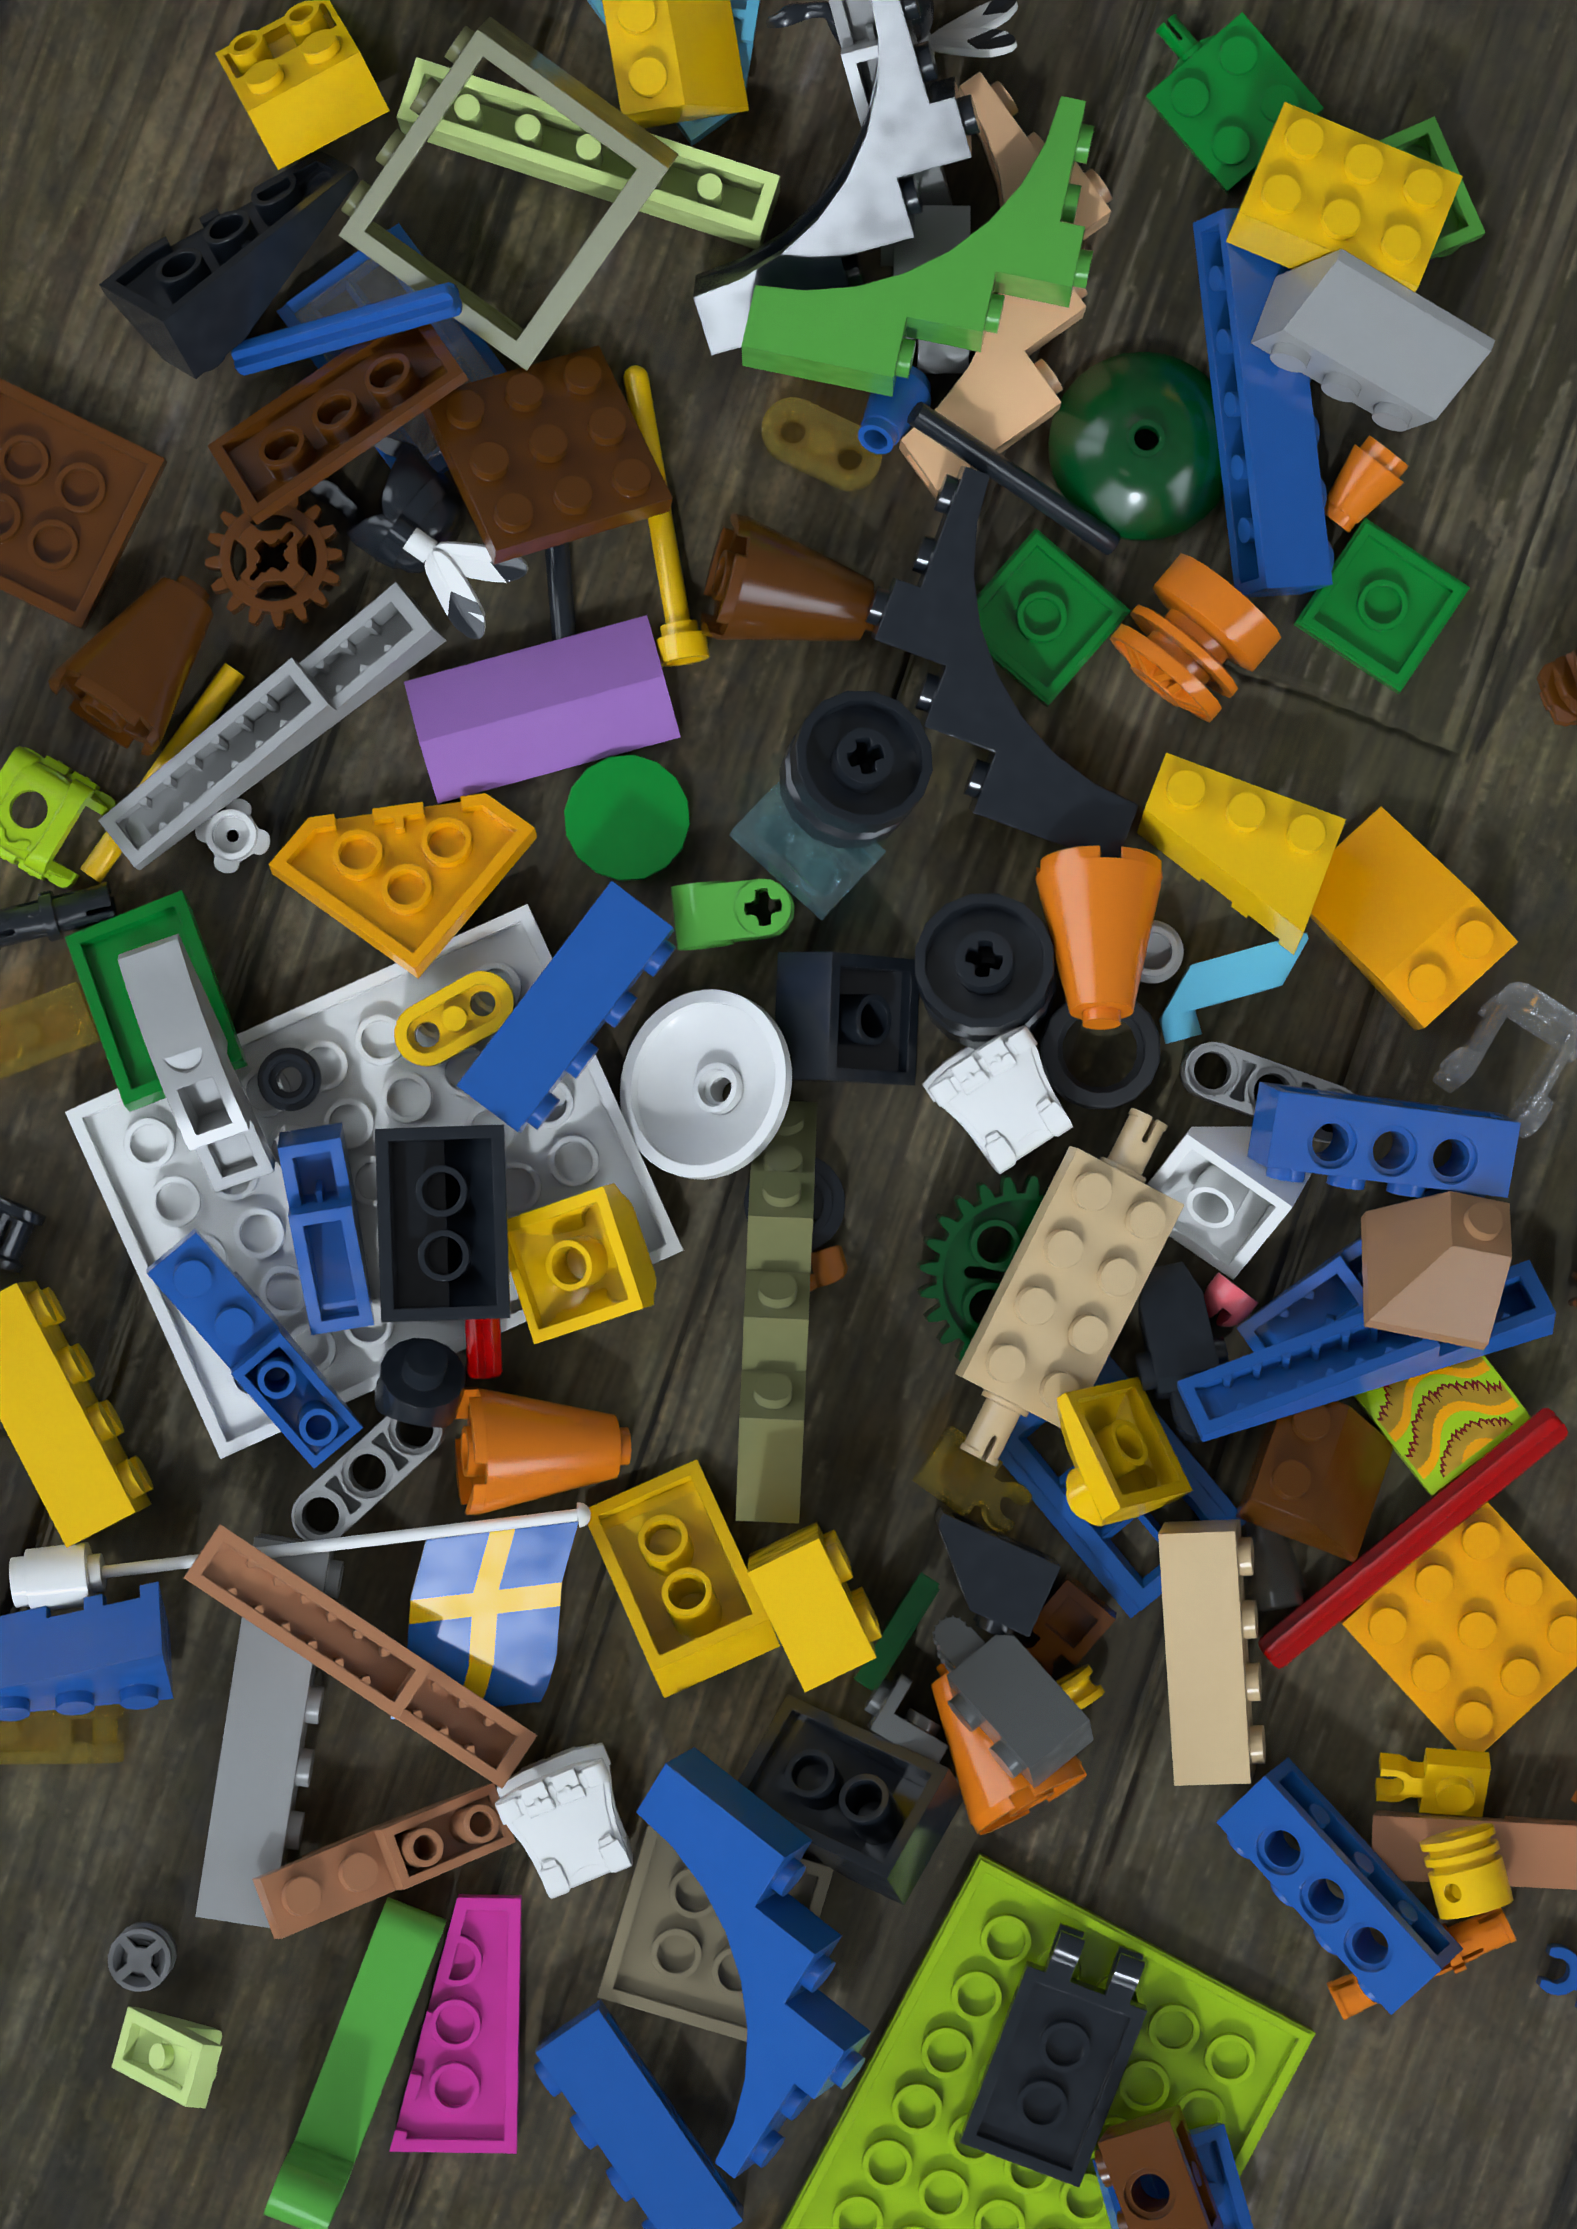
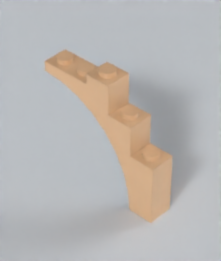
M978 72L959 86L960 97L972 95L981 130L977 135L982 142L998 189L1001 208L1023 183L1045 143L1035 132L1028 136L1025 135L1013 118L1018 113V108L1005 87L999 81L990 85L982 73ZM1075 162L1070 183L1081 185V192L1074 224L1085 226L1083 238L1085 240L1108 223L1111 209L1107 203L1112 200V196L1103 180L1093 169H1089L1084 173L1078 163ZM1073 287L1069 308L1000 294L1005 296L998 333H985L981 352L976 351L969 367L934 410L998 453H1002L1054 416L1061 405V401L1056 394L1062 391L1063 388L1054 372L1043 359L1033 363L1029 356L1083 318L1086 305L1081 299L1088 295L1086 289ZM916 428L910 430L900 439V451L935 500L946 474L957 477L961 466L977 470Z

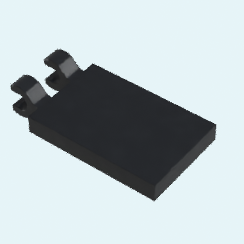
M1060 1923L1045 1967L1028 1960L1025 1964L961 2131L960 2143L1080 2187L1147 2013L1145 2004L1131 2000L1143 1972L1145 1961H1142L1144 1954L1120 1945L1113 1960L1105 1989L1073 1978V1971L1085 1943L1083 1938L1084 1932Z

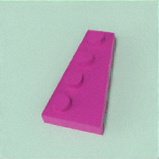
M458 1895L389 2152L517 2154L522 1895Z

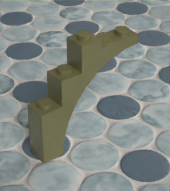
M789 1101L785 1117L774 1138L751 1161L736 1521L799 1523L814 1210L817 1102Z

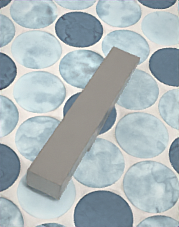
M395 582L300 663L292 657L98 821L131 864L138 870L143 869L447 640L410 594Z

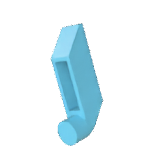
M1303 933L1294 955L1282 947L1278 940L1188 966L1159 1018L1165 1044L1202 1034L1196 1014L1197 1009L1282 986L1309 939L1308 934Z

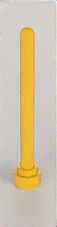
M634 365L629 367L623 376L627 403L667 485L648 373L643 367ZM670 509V512L647 518L666 623L660 626L661 637L656 639L658 656L663 667L692 664L710 657L706 636L702 634V631H699L697 620L690 619L673 515Z

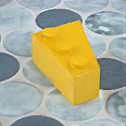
M1166 753L1146 803L1137 833L1199 882L1201 879L1206 881L1232 902L1231 907L1245 918L1250 916L1279 938L1278 943L1294 955L1305 931L1346 819Z

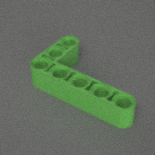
M387 1898L298 2133L279 2171L263 2215L300 2229H329L447 1919L392 1898Z

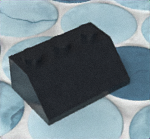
M504 1124L375 1129L381 1322L511 1318Z

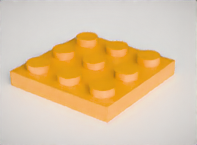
M1488 1502L1340 1622L1456 1750L1485 1752L1577 1667V1599Z

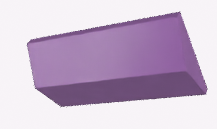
M647 615L404 682L418 740L438 804L460 798V796L472 795L681 737Z

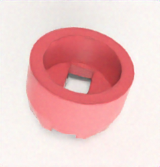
M1219 1272L1209 1283L1204 1293L1208 1317H1213L1220 1311L1216 1321L1220 1327L1238 1325L1250 1315L1258 1304L1257 1301Z

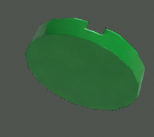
M636 755L608 757L587 768L571 787L564 809L566 836L577 857L596 874L620 882L645 880L667 868L683 850L690 828L688 800L676 777L658 762Z

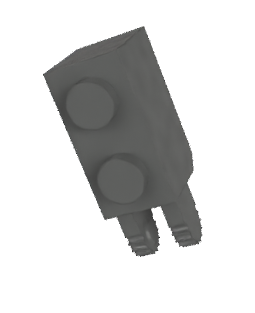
M954 1615L951 1618L945 1616L944 1620H939L938 1625H934L935 1631L932 1634L934 1645H936L938 1651L937 1656L940 1658L941 1664H945L949 1672L947 1679L953 1696L948 1701L949 1707L969 1731L973 1732L980 1727L994 1742L989 1751L1000 1767L1011 1778L1014 1779L1021 1773L1035 1789L1094 1740L1089 1718L1015 1636L995 1635L985 1643L971 1626H967L966 1621H961V1617L954 1618Z

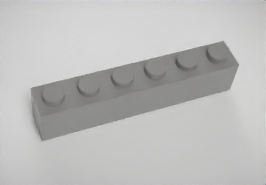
M260 1533L254 1537L253 1546L263 1547L304 1542L305 1540ZM335 1551L272 1558L330 1598L338 1599L344 1561L333 1560ZM243 1617L241 1619L195 1917L270 1928L252 1879L286 1865L288 1849L299 1850L305 1812L294 1810L298 1786L309 1787L315 1750L304 1748L308 1723L319 1724L324 1699V1687L314 1685L317 1666Z

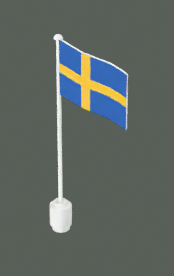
M577 1502V1509L255 1548L270 1558L426 1540L410 1598L407 1649L494 1707L541 1702L548 1688L557 1657L562 1580L578 1523L580 1528L587 1525L591 1518V1511L586 1504ZM88 1542L76 1543L68 1548L65 1545L26 1549L24 1556L10 1558L9 1580L11 1595L16 1608L30 1607V1609L47 1606L52 1611L84 1607L83 1598L94 1596L96 1592L106 1591V1578L187 1569L191 1567L199 1554L105 1565L102 1553L92 1554Z

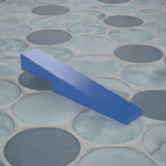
M1530 1260L1509 1267L1489 1344L1484 1350L1364 1327V1312H1360L1177 1381V1388L1202 1442L1552 1335L1556 1311Z

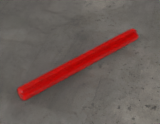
M1548 1407L1539 1410L1357 1558L1355 1562L1351 1563L1260 1637L1258 1641L1260 1650L1278 1669L1287 1666L1565 1440L1569 1434L1567 1427L1554 1411Z

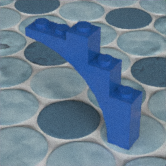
M693 1747L665 1763L636 1813L674 1848L703 1887L726 1932L741 1979L747 2023L745 2080L734 2124L715 2161L719 2167L735 2179L753 2164L763 2168L771 2161L785 2140V2137L779 2133V2130L787 2118L791 2121L794 2120L812 2098L816 2099L833 2085L843 2089L852 2081L865 2062V2058L859 2054V2051L871 2034V2031L818 1989L835 1967L836 1962L829 1956L842 1935L789 1894L806 1869V1866L800 1860L811 1844L812 1839Z

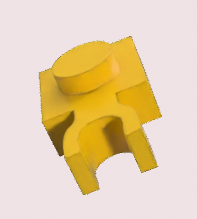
M1426 1748L1423 1762L1410 1761L1400 1754L1380 1753V1776H1394L1397 1778H1376V1801L1400 1802L1406 1798L1413 1797L1418 1798L1419 1813L1469 1817L1483 1816L1491 1771L1489 1752Z

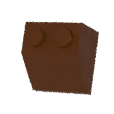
M1338 1401L1267 1422L1235 1517L1348 1561L1355 1562L1393 1451L1392 1444L1353 1408Z

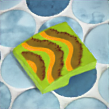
M1485 1356L1353 1396L1392 1444L1396 1454L1431 1497H1434L1531 1418Z

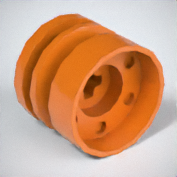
M1181 553L1153 586V590L1158 598L1169 610L1165 617L1152 609L1138 604L1130 615L1148 637L1129 626L1121 624L1110 637V640L1115 648L1127 659L1132 671L1155 693L1172 705L1186 709L1198 718L1210 723L1222 707L1205 685L1228 698H1231L1239 689L1229 672L1222 666L1226 659L1239 667L1253 672L1282 637L1271 621L1228 581L1193 557Z

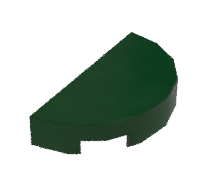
M922 1572L914 1579L880 1629L882 1638L873 1641L877 1658L859 1666L854 1675V1680L871 1691L879 1688L939 1592L938 1586L940 1584Z

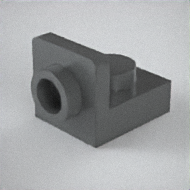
M900 1671L896 1673L892 1682L884 1678L879 1688L873 1690L864 1707L866 1712L872 1714L867 1727L892 1743L939 1763L949 1747L944 1741L936 1737L942 1726L910 1707L904 1717L895 1713L913 1680Z

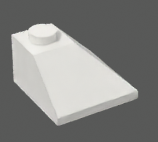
M1191 1127L1147 1185L1184 1204L1169 1236L1234 1280L1292 1209L1312 1173H1305L1304 1182H1289L1267 1177V1167L1247 1157L1252 1127Z

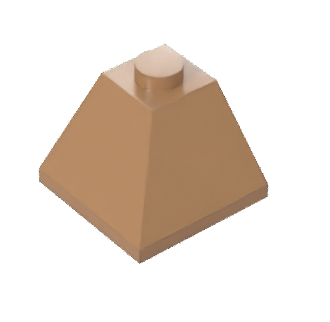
M1448 1191L1366 1211L1361 1217L1364 1327L1484 1350L1489 1344L1512 1260L1510 1203Z

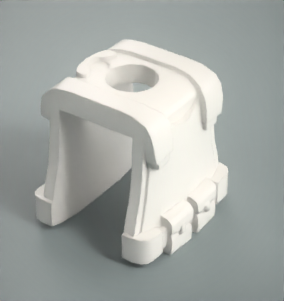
M1026 1025L1002 1033L977 1049L965 1047L942 1062L922 1083L932 1101H936L939 1107L944 1108L963 1126L982 1151L987 1161L999 1174L1014 1166L1017 1160L1054 1136L1059 1137L1073 1127L1049 1084L1036 1047L1038 1043Z
M603 1743L576 1748L574 1746L553 1754L547 1759H541L521 1768L519 1772L508 1779L503 1789L497 1786L500 1799L495 1802V1807L503 1825L506 1824L525 1848L551 1899L568 1893L571 1888L610 1872L617 1873L633 1865L632 1848L623 1827L612 1790L609 1766L611 1761Z

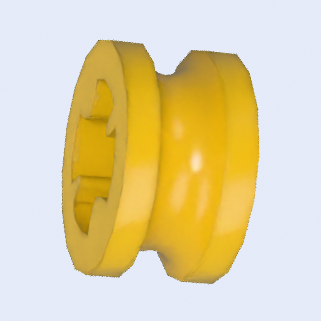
M1089 1664L1083 1665L1055 1681L1081 1710L1105 1693L1101 1684L1095 1685L1091 1682L1090 1675L1093 1670Z

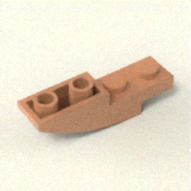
M495 1784L483 1785L391 1819L302 1855L301 1859L253 1878V1883L274 1939H283L395 1890H405L515 1843L513 1833L506 1824L503 1825L495 1807V1802L500 1799Z

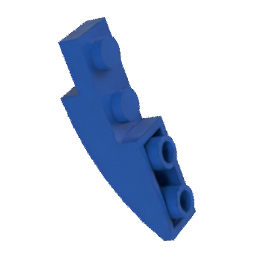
M196 1228L146 1269L147 1275L230 1368L231 1375L313 1468H316L363 1428L339 1394L237 1271L233 1272Z

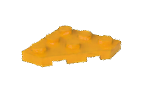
M482 793L460 796L461 802L424 807L423 802L373 808L372 814L339 819H336L334 814L309 817L272 859L269 867L272 874L419 979L536 840L537 834L535 827L488 794Z

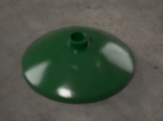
M1124 353L1105 359L1090 367L1071 384L1060 400V408L1053 416L1048 440V456L1053 479L1062 496L1121 535L1120 539L1154 541L1175 536L1199 523L1221 500L1224 493L1211 380L1194 366L1181 359L1162 353ZM1142 429L1151 430L1157 437V446L1148 451L1138 448L1134 441L1135 433Z

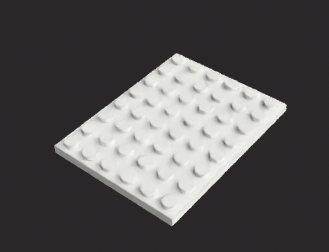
M528 904L453 937L419 979L395 963L237 1034L248 1066L235 1070V1073L274 1156L275 1171L273 1173L215 1192L196 1150L189 1151L167 1098L129 1112L124 1106L117 1088L65 1112L220 1459L281 1431L231 1375L230 1368L146 1273V1269L194 1228L199 1231L233 1272L237 1271L302 1348L345 1403L375 1390L380 1375L381 1362L386 1352L398 1342L411 1338H428L447 1345L455 1353L466 1349L465 1320L381 1322L375 1129L504 1124L507 1219L615 1183L621 1193L629 1199L634 1207L652 1264L684 1250L596 1055L577 1079L566 1073L556 1086L552 1094L558 1097L560 1102L543 1125L536 1130L528 1124L522 1133H519L456 1086L494 1035L444 1063L431 1067L419 1066L408 1061L402 1056L396 1046L394 1039L395 1025L399 1016L407 1008L472 972L487 971L500 976L513 991L515 1007L518 1005L552 960L550 951ZM488 992L476 994L472 999V1010L479 1016L489 1015L495 1008L493 995ZM433 1023L422 1024L416 1032V1039L423 1047L435 1045L440 1037L439 1029ZM297 1048L310 1054L320 1067L322 1075L320 1092L309 1106L301 1110L283 1111L276 1109L265 1101L259 1091L257 1081L259 1068L264 1059L278 1049ZM294 1067L284 1069L279 1076V1084L286 1092L297 1090L302 1083L301 1073ZM342 1122L357 1201L375 1322L371 1326L311 1335L288 1219L289 1206L277 1150L279 1132ZM510 1269L511 1318H500L501 1332L526 1322Z

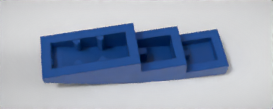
M1428 1188L1425 1190L1424 1197L1444 1193L1447 1190ZM1361 1236L1236 1327L1253 1352L1363 1312Z

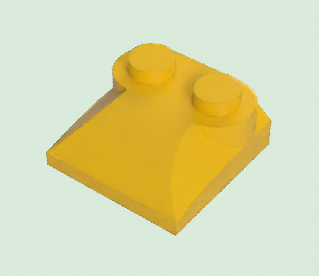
M615 1183L508 1218L509 1269L534 1344L654 1305L656 1274L634 1207L629 1199L621 1193Z
M1139 1377L1066 1392L1057 1398V1410L1062 1434L1075 1467L1068 1473L1066 1478V1498L1071 1510L1079 1518L1095 1526H1104L1139 1517L1170 1504L1193 1491L1146 1392L1142 1390Z

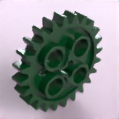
M1001 1175L999 1193L994 1195L981 1181L976 1183L978 1201L974 1204L969 1203L959 1195L953 1197L955 1205L960 1212V1215L955 1220L938 1213L935 1218L946 1231L943 1238L924 1236L923 1242L937 1253L935 1259L917 1262L918 1269L933 1275V1282L918 1287L917 1294L921 1297L936 1299L937 1304L923 1314L924 1318L928 1322L946 1321L945 1326L936 1337L942 1345L950 1343L957 1338L961 1339L955 1353V1357L960 1362L981 1321L972 1319L970 1315L969 1304L972 1297L983 1289L997 1291L1002 1279L969 1278L965 1276L964 1271L968 1266L985 1267L1001 1272L1007 1271L1049 1188L1048 1186L1045 1192L1040 1194L1038 1179L1034 1175H1027L1021 1191H1016L1011 1177ZM991 1226L1003 1227L1008 1238L1004 1252L996 1258L986 1259L981 1257L977 1250L979 1235Z

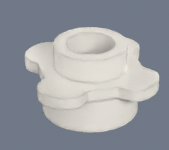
M236 798L226 806V810L216 813L212 818H209L195 829L197 839L207 843L215 855L214 866L223 873L237 871L241 861L252 854L262 855L270 847L271 841L268 832L257 827L251 817L252 807L243 799ZM231 830H236L239 834V838L235 842H230L227 839V834Z

